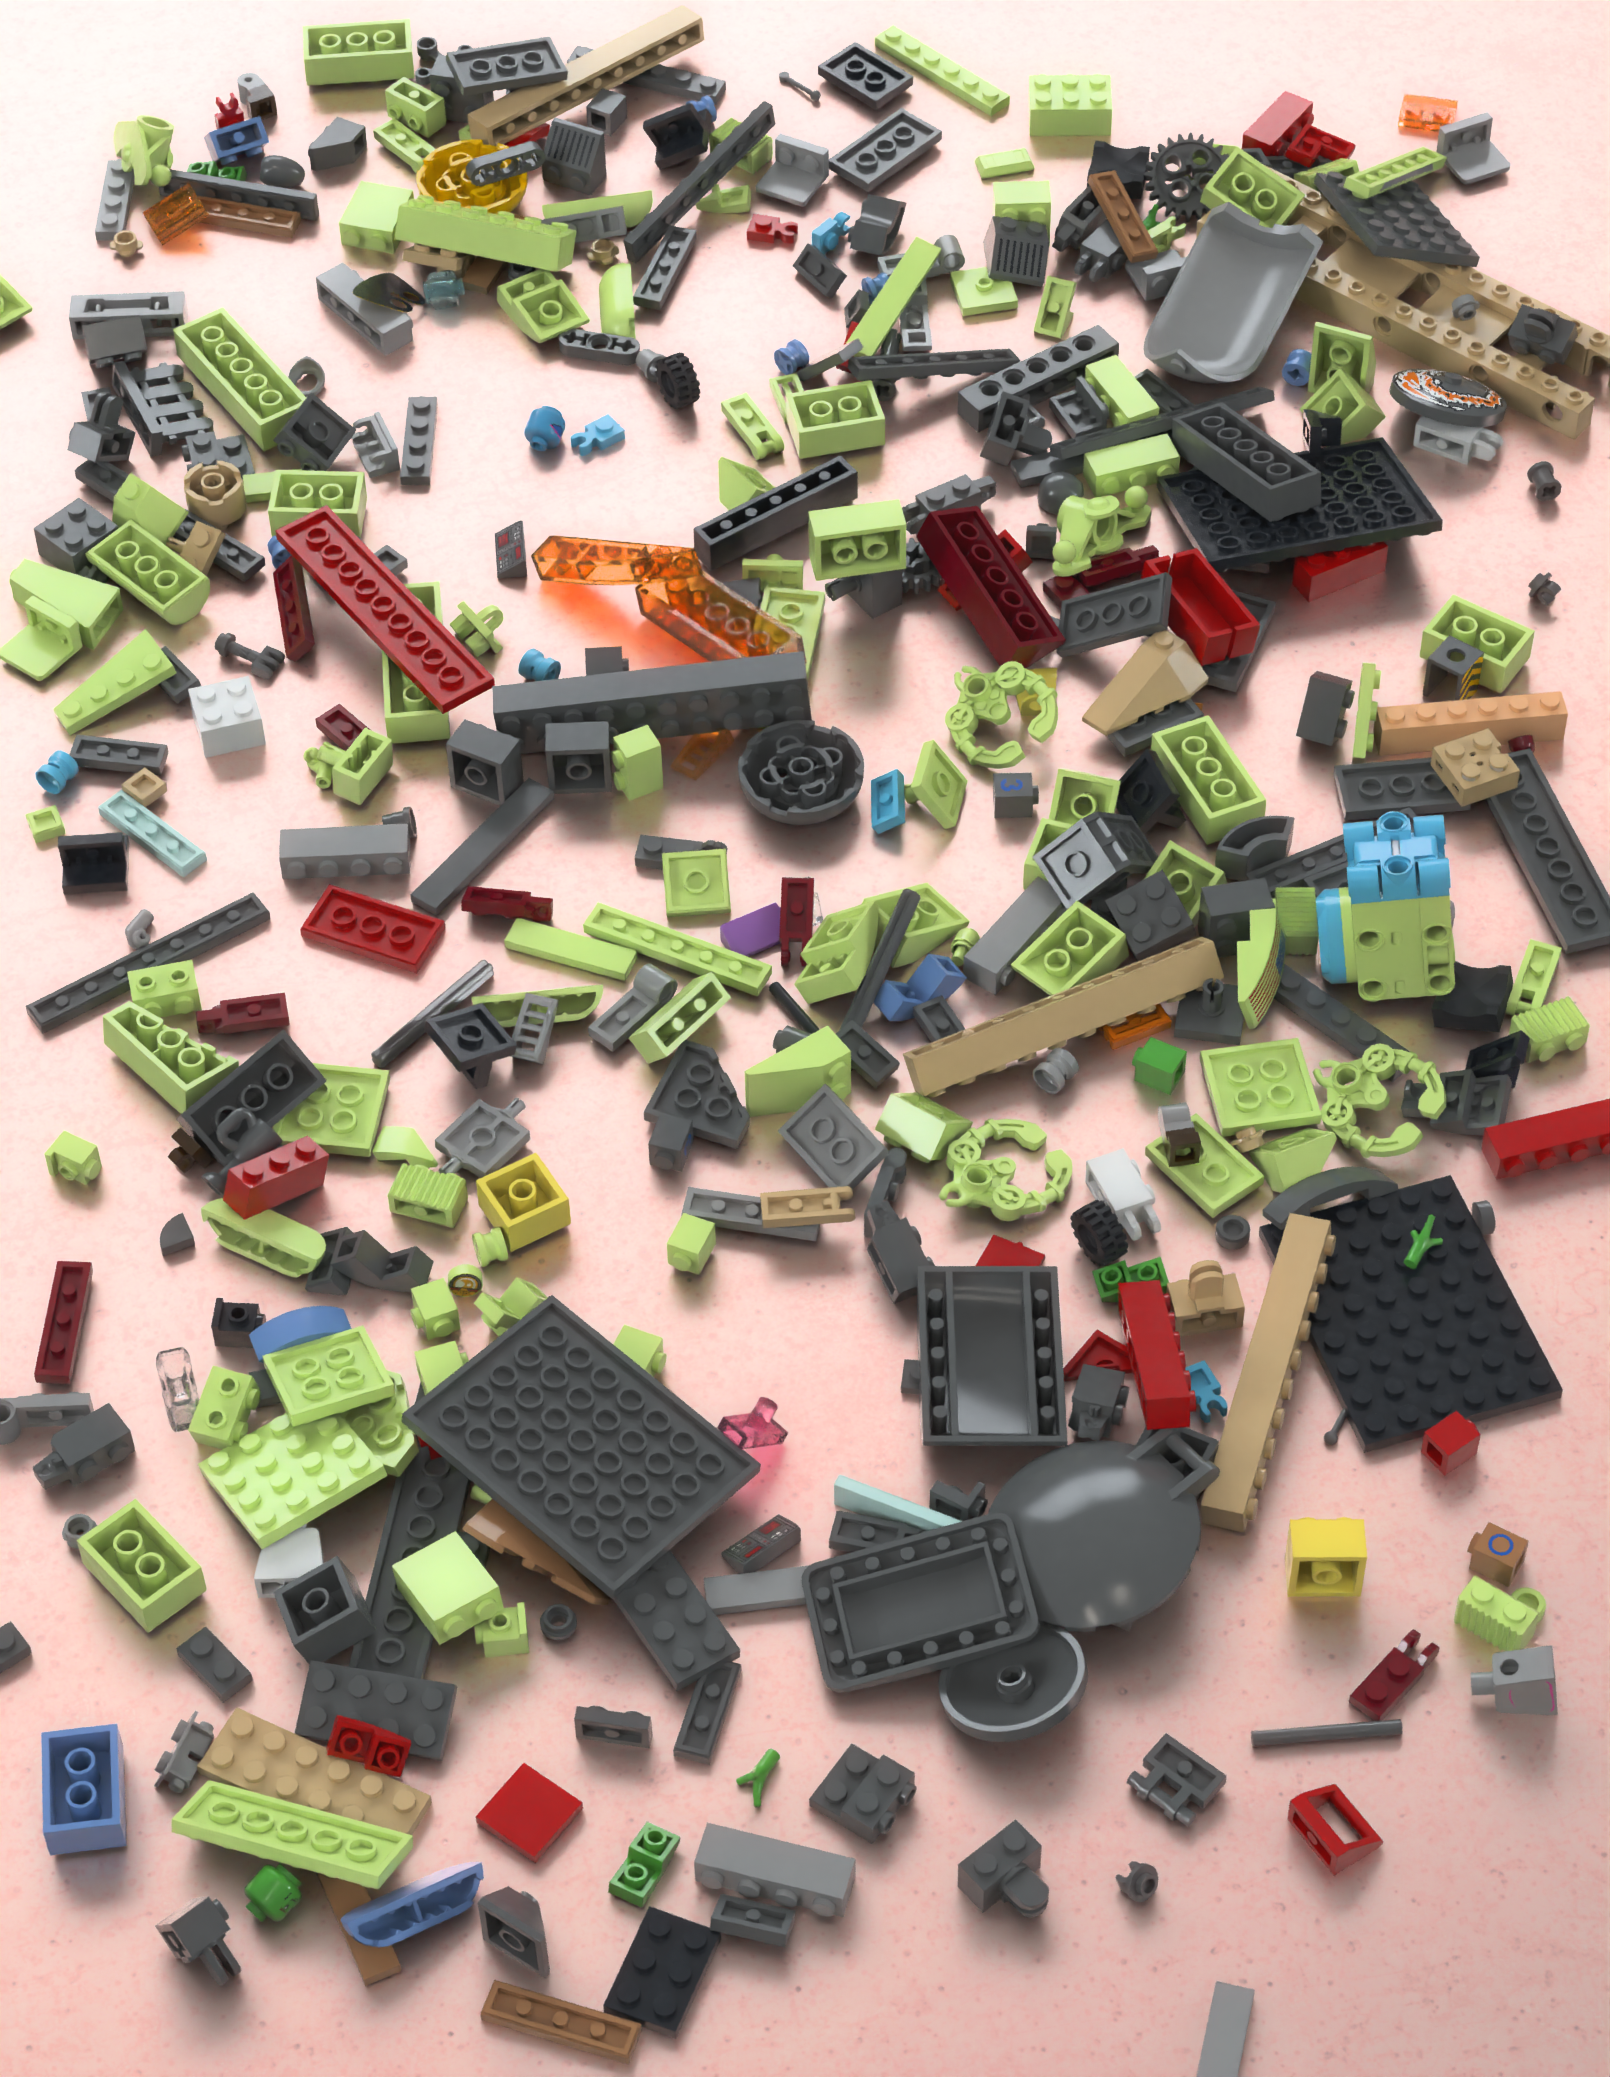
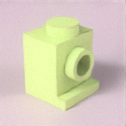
M63 1131L44 1153L49 1175L55 1177L59 1172L66 1179L77 1180L85 1185L98 1176L102 1167L97 1145L67 1131Z
M524 1602L517 1603V1607L504 1608V1610L497 1612L492 1618L474 1626L476 1644L483 1643L485 1658L529 1653Z

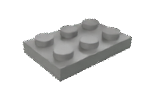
M826 1083L778 1130L829 1188L849 1186L853 1190L890 1153Z

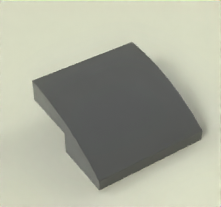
M1472 1069L1440 1073V1079L1446 1091V1108L1437 1120L1431 1118L1430 1125L1433 1129L1465 1135H1484L1485 1128L1505 1123L1512 1081L1508 1074L1476 1078Z

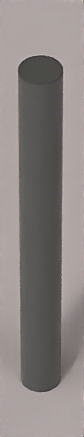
M1401 1719L1258 1730L1251 1731L1252 1746L1399 1735L1402 1734Z

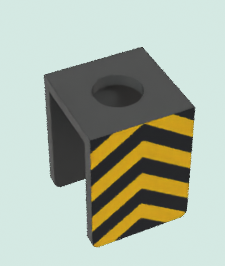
M1449 635L1428 657L1422 695L1428 697L1447 676L1448 672L1458 676L1455 700L1470 699L1478 690L1484 652ZM1451 652H1459L1464 655L1465 659L1459 662L1450 660Z

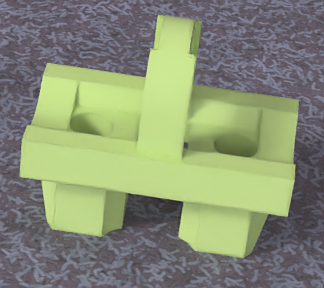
M464 600L459 603L457 608L461 614L449 624L461 639L465 638L473 630L476 631L465 641L471 651L478 657L489 648L496 654L502 650V645L494 638L493 631L504 620L503 612L499 607L489 605L475 614Z

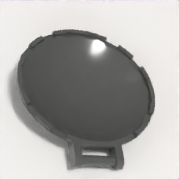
M1176 1428L1160 1429L1139 1446L1103 1440L1070 1444L1049 1451L1022 1467L1002 1487L994 1499L988 1514L998 1512L1006 1514L1014 1523L1039 1624L1045 1625V1623L1063 1626L1066 1631L1090 1632L1096 1631V1627L1118 1623L1119 1626L1128 1624L1161 1606L1177 1591L1191 1571L1190 1565L1196 1550L1199 1551L1201 1540V1522L1195 1496L1218 1478L1220 1469L1213 1462H1206L1180 1438V1432ZM1171 1448L1194 1471L1187 1477H1184L1162 1454Z

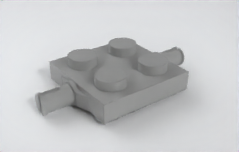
M515 1098L505 1109H500L478 1099L434 1140L435 1148L450 1158L439 1169V1173L455 1174L459 1169L464 1168L482 1178L499 1170L531 1139L530 1131L518 1124L514 1119L526 1108L524 1102L521 1099L519 1100V1098Z

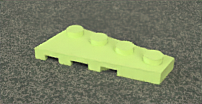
M145 629L59 703L53 711L69 735H72L175 675V668Z

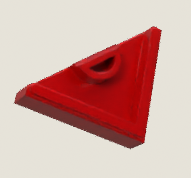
M1097 1329L1063 1368L1064 1382L1078 1380L1083 1364L1122 1371L1125 1374L1133 1373L1127 1347Z

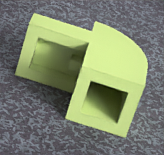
M516 1277L500 1299L482 1292L474 1304L483 1312L481 1315L482 1321L500 1336L548 1297L533 1283Z

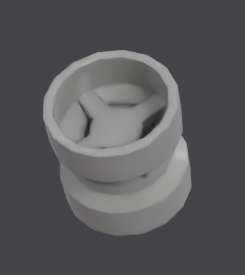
M1063 1048L1052 1050L1047 1056V1061L1041 1062L1033 1070V1078L1037 1085L1050 1094L1058 1093L1065 1086V1080H1070L1079 1071V1065L1075 1057Z

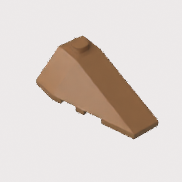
M491 1499L464 1525L462 1530L502 1554L505 1551L516 1557L522 1556L523 1563L521 1565L544 1575H548L549 1572L552 1573L551 1581L576 1596L593 1605H608L610 1598L606 1593L494 1499Z

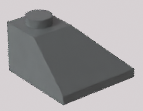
M509 1886L483 1896L478 1902L483 1940L546 1979L550 1974L546 1937L538 1901L529 1893L524 1891L519 1893Z

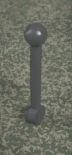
M786 71L779 73V80L781 82L792 84L810 95L813 101L820 99L821 94L819 91H812L792 79Z
M1345 1408L1342 1409L1331 1431L1326 1432L1324 1435V1441L1328 1445H1333L1338 1440L1337 1433L1347 1417Z

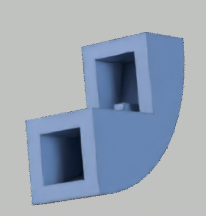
M928 953L907 983L885 980L876 995L874 1004L889 1021L909 1020L914 1018V1006L941 995L946 1000L962 985L967 977L949 957Z
M312 1306L281 1314L256 1328L249 1334L259 1362L264 1363L263 1355L352 1328L344 1309L332 1306Z

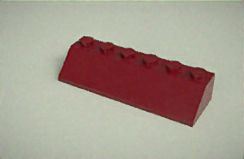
M978 506L929 512L916 538L999 666L1007 662L1016 661L1022 664L1024 668H1028L1065 643L1066 639Z

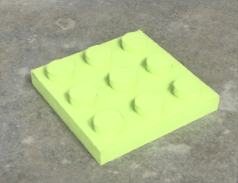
M1298 1038L1200 1051L1201 1066L1222 1137L1236 1135V1132L1252 1126L1255 1127L1256 1131L1262 1129L1269 1131L1321 1123V1111Z
M313 1063L327 1081L273 1126V1130L283 1141L281 1144L286 1145L308 1135L327 1153L371 1157L390 1082L389 1070Z
M363 1325L262 1356L264 1367L293 1427L311 1423L314 1420L336 1413H344L349 1409L369 1403H376L396 1395L394 1384Z

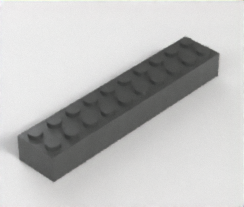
M804 651L492 686L493 716L496 730L520 739L521 754L545 751V724L609 721L610 744H614L613 737L648 725L655 737L660 739L767 727L791 720H812Z

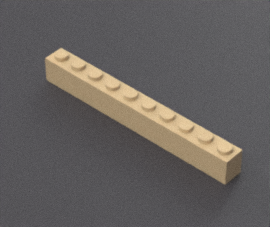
M681 5L565 64L568 70L567 80L520 87L467 114L471 138L483 140V144L497 146L498 143L505 144L594 98L602 88L610 90L705 41L703 17L686 6Z
M1199 937L903 1053V1057L914 1091L923 1096L927 1095L929 1098L936 1097L945 1093L946 1087L956 1083L959 1086L972 1083L976 1080L977 1075L984 1072L989 1074L1000 1072L1007 1067V1063L1015 1060L1019 1062L1030 1060L1037 1056V1051L1045 1048L1053 1050L1063 1047L1067 1044L1066 1040L1075 1036L1078 1038L1091 1036L1097 1032L1096 1028L1106 1024L1107 1026L1121 1024L1126 1021V1016L1136 1012L1137 1014L1149 1013L1156 1009V1004L1164 1001L1172 1003L1182 1000L1186 997L1185 993L1194 989L1196 991H1203V983L1207 979L1213 978L1212 987H1214L1216 979L1220 980L1225 977L1214 942L1210 939Z
M1293 1213L1289 1214L1214 1459V1464L1220 1469V1474L1205 1489L1201 1502L1202 1524L1245 1532L1248 1519H1255L1258 1507V1499H1255L1257 1489L1263 1490L1265 1486L1267 1469L1264 1468L1266 1459L1272 1460L1276 1446V1439L1273 1438L1275 1429L1281 1430L1285 1415V1409L1282 1408L1284 1399L1290 1400L1294 1381L1290 1377L1293 1370H1299L1302 1359V1350H1299L1301 1341L1307 1342L1311 1327V1321L1307 1320L1310 1312L1315 1313L1317 1310L1319 1292H1316L1318 1284L1325 1283L1328 1264H1325L1326 1256H1332L1335 1249L1336 1236L1331 1235V1221Z

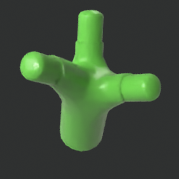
M1154 204L1152 210H1149L1148 216L1143 221L1147 231L1160 224V222L1155 220L1159 208L1157 204Z
M1428 1216L1427 1222L1420 1234L1416 1230L1411 1231L1413 1245L1404 1260V1264L1407 1267L1415 1269L1427 1249L1443 1244L1442 1238H1430L1435 1216Z
M768 1749L749 1773L736 1779L738 1785L753 1781L755 1807L761 1806V1793L766 1777L780 1759L779 1753L774 1749Z

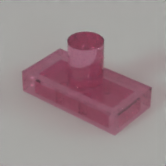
M759 1397L751 1413L723 1416L717 1426L741 1450L783 1444L789 1433L773 1419L778 1405L767 1397Z

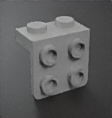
M1488 112L1439 127L1436 152L1447 157L1445 164L1463 184L1474 183L1510 170V162L1490 141L1493 118Z
M1168 250L1158 253L1156 259L1130 263L1128 260L1125 263V269L1144 300L1147 301L1167 295L1187 257L1181 258L1178 251Z

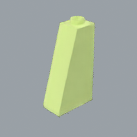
M25 558L11 572L9 577V584L15 601L25 607L24 602L31 596H35L43 602H49L54 608L64 614L72 615L79 623L82 644L93 650L123 611L120 589L118 587Z

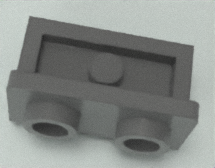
M1083 376L1076 377L1075 390L1049 398L1050 409L1072 438L1107 429V419L1110 418L1108 406L1105 402H1101L1096 395L1094 387L1088 384Z

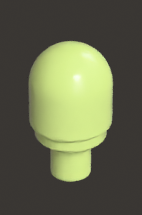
M972 928L959 930L951 944V952L953 954L951 960L956 966L963 965L964 956L980 939L978 932Z

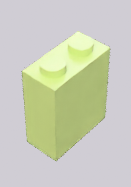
M360 181L339 221L341 245L394 254L401 241L395 239L399 205L408 202L409 199H414V191L407 188Z
M456 1531L392 1565L398 1590L440 1645L451 1638L458 1637L464 1631L484 1620L492 1618L497 1612L504 1610L499 1586Z

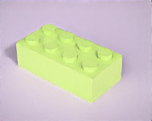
M410 19L303 26V60L307 86L400 80L402 77L407 79L414 78Z
M1209 715L1152 734L1151 750L1156 751L1180 794L1177 800L1207 845L1222 840L1237 825L1253 818L1265 816L1266 798Z

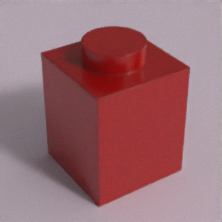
M1456 1410L1424 1432L1421 1453L1446 1476L1477 1454L1481 1434L1472 1421L1465 1419Z

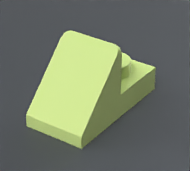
M1047 276L1033 332L1060 339L1063 337L1074 315L1073 312H1070L1077 285L1076 282Z

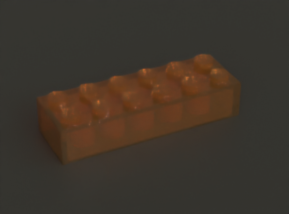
M680 555L634 587L639 611L642 616L710 662L804 651L801 635Z

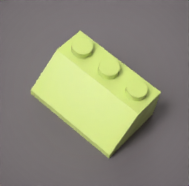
M1237 146L1204 187L1200 202L1210 209L1230 202L1246 214L1260 219L1259 225L1273 228L1274 224L1284 226L1288 224L1304 199L1305 194Z

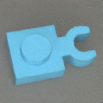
M841 211L834 219L828 218L811 232L812 245L824 255L833 250L838 244L839 236H845L849 233L851 227L845 225V223L850 220V215Z
M607 414L585 425V432H578L570 437L571 446L574 448L579 445L580 455L585 456L591 453L592 448L595 446L603 450L625 439V429Z
M1205 1360L1186 1367V1370L1190 1372L1191 1390L1195 1391L1196 1404L1200 1405L1199 1414L1201 1419L1205 1423L1210 1422V1408H1215L1219 1410L1223 1417L1226 1416L1227 1402L1223 1397L1219 1396L1221 1394V1385Z

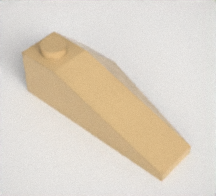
M1167 630L1156 632L1137 649L1084 713L1082 722L1107 736L1138 722V717L1152 711L1157 714L1164 710L1165 705L1177 700L1179 703L1190 699L1208 683V676L1186 641Z

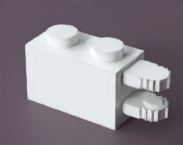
M1421 416L1416 423L1413 446L1467 465L1472 457L1491 461L1496 454L1495 450L1499 449L1504 441L1500 434L1484 427L1453 425Z
M1124 1148L1086 1161L1085 1182L1095 1200L1103 1201L1105 1206L1108 1205L1111 1208V1212L1116 1214L1118 1217L1117 1221L1122 1224L1133 1241L1142 1237L1141 1227L1138 1223L1143 1221L1153 1234L1162 1230L1159 1218L1152 1207V1204L1155 1203L1154 1192L1149 1184H1144L1137 1162L1134 1159L1130 1160Z

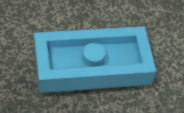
M898 769L871 780L872 828L878 834L905 823L904 775Z

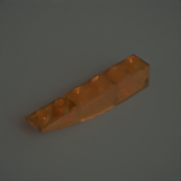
M549 535L531 555L541 581L582 585H638L700 577L704 573L695 548Z

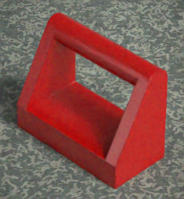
M1336 1784L1303 1792L1290 1800L1288 1821L1334 1876L1372 1853L1383 1844L1380 1836ZM1331 1801L1361 1839L1344 1844L1316 1809Z

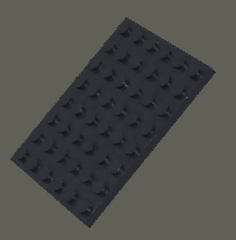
M1383 437L1321 448V455H1309L1307 451L1296 452L1297 456L1321 472V504L1311 507L1305 512H1297L1285 516L1279 521L1270 522L1201 470L1157 477V489L1194 548L1201 552L1216 572H1224L1228 569L1242 566L1253 567L1259 563L1270 561L1281 562L1287 558L1298 556L1309 557L1320 552L1341 551L1344 548L1359 545L1370 546L1373 543L1387 540L1398 541L1404 537L1415 535L1426 536L1432 532L1442 531V518Z
M1451 1175L1404 1187L1395 1192L1374 1197L1371 1200L1363 1198L1310 1213V1217L1331 1221V1235L1336 1236V1244L1333 1255L1326 1256L1325 1264H1328L1325 1283L1318 1284L1316 1292H1319V1302L1316 1312H1310L1307 1320L1311 1321L1308 1338L1342 1409L1345 1408L1347 1412V1419L1364 1453L1423 1437L1425 1431L1456 1410L1465 1419L1476 1422L1561 1398L1563 1389ZM1433 1215L1435 1220L1430 1238H1442L1443 1244L1427 1249L1415 1269L1409 1268L1404 1264V1260L1413 1245L1411 1231L1416 1230L1420 1234L1427 1222L1428 1216ZM1270 1223L1260 1226L1259 1236L1274 1265L1285 1229L1280 1230Z

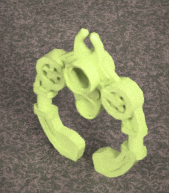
M1016 661L1001 665L996 672L984 674L975 667L963 666L962 672L970 673L963 682L961 681L962 675L960 672L954 674V684L960 691V696L957 704L947 711L945 723L956 742L955 747L960 753L964 752L968 756L967 760L972 766L978 764L986 768L1003 769L1014 767L1026 757L1021 746L1015 740L1004 743L996 751L986 750L984 746L976 748L974 745L976 739L972 734L978 728V719H986L996 725L1005 724L1010 719L1011 711L1007 703V695H1018L1024 692L1025 689L1030 695L1037 693L1039 695L1037 702L1041 706L1042 712L1031 721L1028 732L1033 739L1040 743H1043L1054 733L1058 721V706L1056 702L1058 694L1054 688H1049L1045 684L1046 681L1041 675L1025 669L1022 664Z
M1379 1043L1371 1045L1366 1049L1362 1058L1351 1062L1340 1063L1335 1060H1322L1319 1062V1066L1323 1069L1333 1068L1329 1077H1323L1321 1070L1318 1068L1313 1071L1316 1081L1321 1086L1327 1088V1102L1321 1109V1119L1325 1128L1329 1132H1334L1344 1147L1348 1149L1353 1147L1359 1150L1366 1159L1370 1158V1156L1390 1157L1414 1150L1423 1138L1422 1132L1413 1123L1409 1122L1398 1126L1390 1138H1377L1372 1135L1368 1140L1360 1136L1361 1130L1355 1126L1357 1118L1354 1109L1368 1108L1379 1111L1388 1106L1390 1101L1389 1095L1379 1081L1389 1079L1395 1074L1396 1070H1400L1404 1074H1408L1410 1070L1418 1073V1081L1427 1086V1089L1419 1098L1418 1109L1424 1117L1437 1120L1446 1108V1091L1439 1074L1436 1072L1435 1063L1432 1061L1426 1063L1418 1059L1417 1054L1412 1051L1392 1049L1386 1044Z
M991 1118L986 1120L985 1124L977 1129L974 1127L968 1129L960 1139L954 1140L949 1145L946 1164L953 1171V1181L941 1189L939 1198L940 1200H945L949 1192H955L958 1194L959 1199H947L945 1204L948 1207H962L966 1205L978 1208L986 1206L990 1207L993 1215L1000 1220L1013 1221L1019 1219L1022 1215L1042 1212L1046 1210L1048 1204L1054 1201L1059 1203L1064 1200L1065 1192L1071 1181L1073 1166L1072 1159L1062 1149L1048 1152L1045 1156V1169L1053 1177V1180L1046 1183L1045 1191L1041 1193L1032 1190L1028 1194H1024L1023 1190L1017 1186L1008 1185L1014 1178L1016 1164L1012 1159L1008 1157H999L993 1160L980 1159L981 1148L985 1147V1139L991 1136L995 1140L1006 1137L1015 1138L1022 1147L1037 1150L1047 1139V1134L1037 1124L1023 1120H993Z

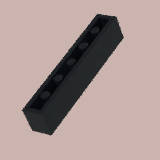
M839 455L693 528L694 555L710 571H713L807 524L808 511L836 508L858 498V472Z

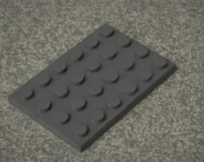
M1329 171L1328 174L1316 173L1314 180L1316 187L1374 256L1477 267L1480 256L1472 248V245L1461 236V232L1456 230L1450 223L1451 221L1430 201L1429 196L1423 193L1417 183L1409 181L1368 199H1361L1355 197L1352 191L1344 188L1347 176L1334 171Z

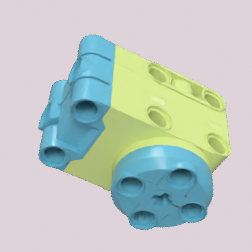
M1387 812L1379 820H1376L1377 836H1374L1373 821L1343 823L1344 846L1348 863V887L1324 889L1315 898L1322 977L1331 984L1358 982L1360 997L1372 1002L1386 999L1447 995L1455 987V949L1451 925L1449 859L1445 858L1444 844H1446L1443 814L1413 817L1414 833H1411L1410 817L1407 818L1401 812Z

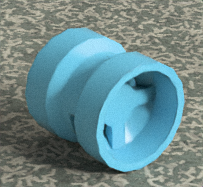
M531 648L521 658L518 672L519 675L528 680L558 679L561 673V663L553 658H545L542 652Z
M57 750L49 757L48 764L42 765L36 771L35 778L38 784L47 792L58 794L65 788L66 781L73 779L78 774L79 766L68 753Z

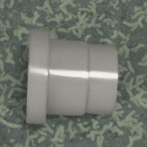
M648 348L643 349L636 357V365L643 371L644 376L648 380L657 382L655 365L658 360L666 356L660 353L657 354Z

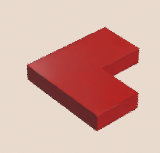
M1306 124L1287 148L1285 157L1310 168L1319 155L1332 161L1342 158L1349 160L1355 151L1356 145L1310 124Z

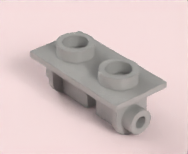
M194 1711L187 1722L181 1719L173 1732L171 1740L175 1741L176 1744L171 1753L166 1750L164 1751L154 1770L160 1773L154 1785L158 1788L162 1780L169 1782L168 1787L177 1793H181L183 1789L189 1787L199 1763L188 1758V1755L191 1754L201 1760L214 1738V1727L210 1723L202 1721L198 1724L194 1722L198 1714L197 1711Z

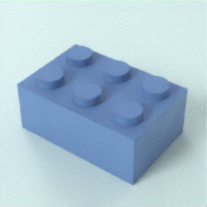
M117 1723L41 1732L43 1835L49 1854L57 1855L127 1846L124 1748Z

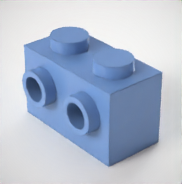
M260 116L208 132L203 137L211 161H215V163L221 162L222 166L237 161L236 156L245 153L247 157L263 153L262 148L269 143Z

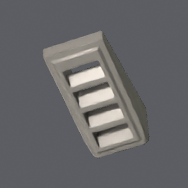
M526 993L512 1035L517 1048L515 1055L510 1057L544 1064L559 1000ZM532 1004L548 1007L546 1014L532 1011ZM529 1017L544 1020L542 1026L528 1023ZM530 1030L540 1034L537 1039L524 1036L525 1031ZM523 1042L536 1045L534 1051L522 1049Z

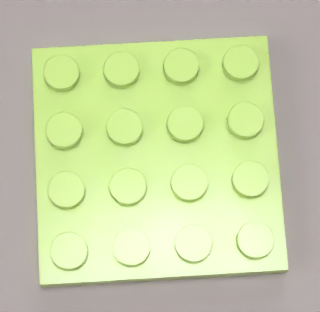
M287 1413L254 1432L241 1438L240 1442L233 1443L232 1447H226L198 1463L202 1475L261 1549L273 1544L388 1476L383 1464L339 1413L294 1427Z

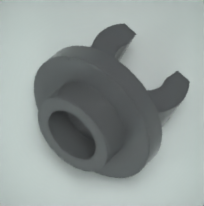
M1550 572L1545 575L1539 573L1528 585L1531 589L1528 595L1533 598L1537 594L1538 599L1547 606L1556 598L1555 595L1561 591V587L1556 582L1549 581L1552 577Z
M1131 1861L1129 1863L1131 1872L1128 1877L1118 1874L1115 1878L1122 1892L1127 1893L1134 1901L1143 1902L1155 1893L1158 1886V1873L1155 1867L1150 1864H1140L1139 1862Z

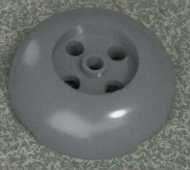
M791 720L769 726L758 732L747 742V748L738 760V777L741 789L747 800L766 817L790 825H811L834 818L846 810L855 800L863 784L864 758L857 743L839 728L832 726L831 729L817 726L815 721ZM783 773L787 774V776L782 778L779 776Z

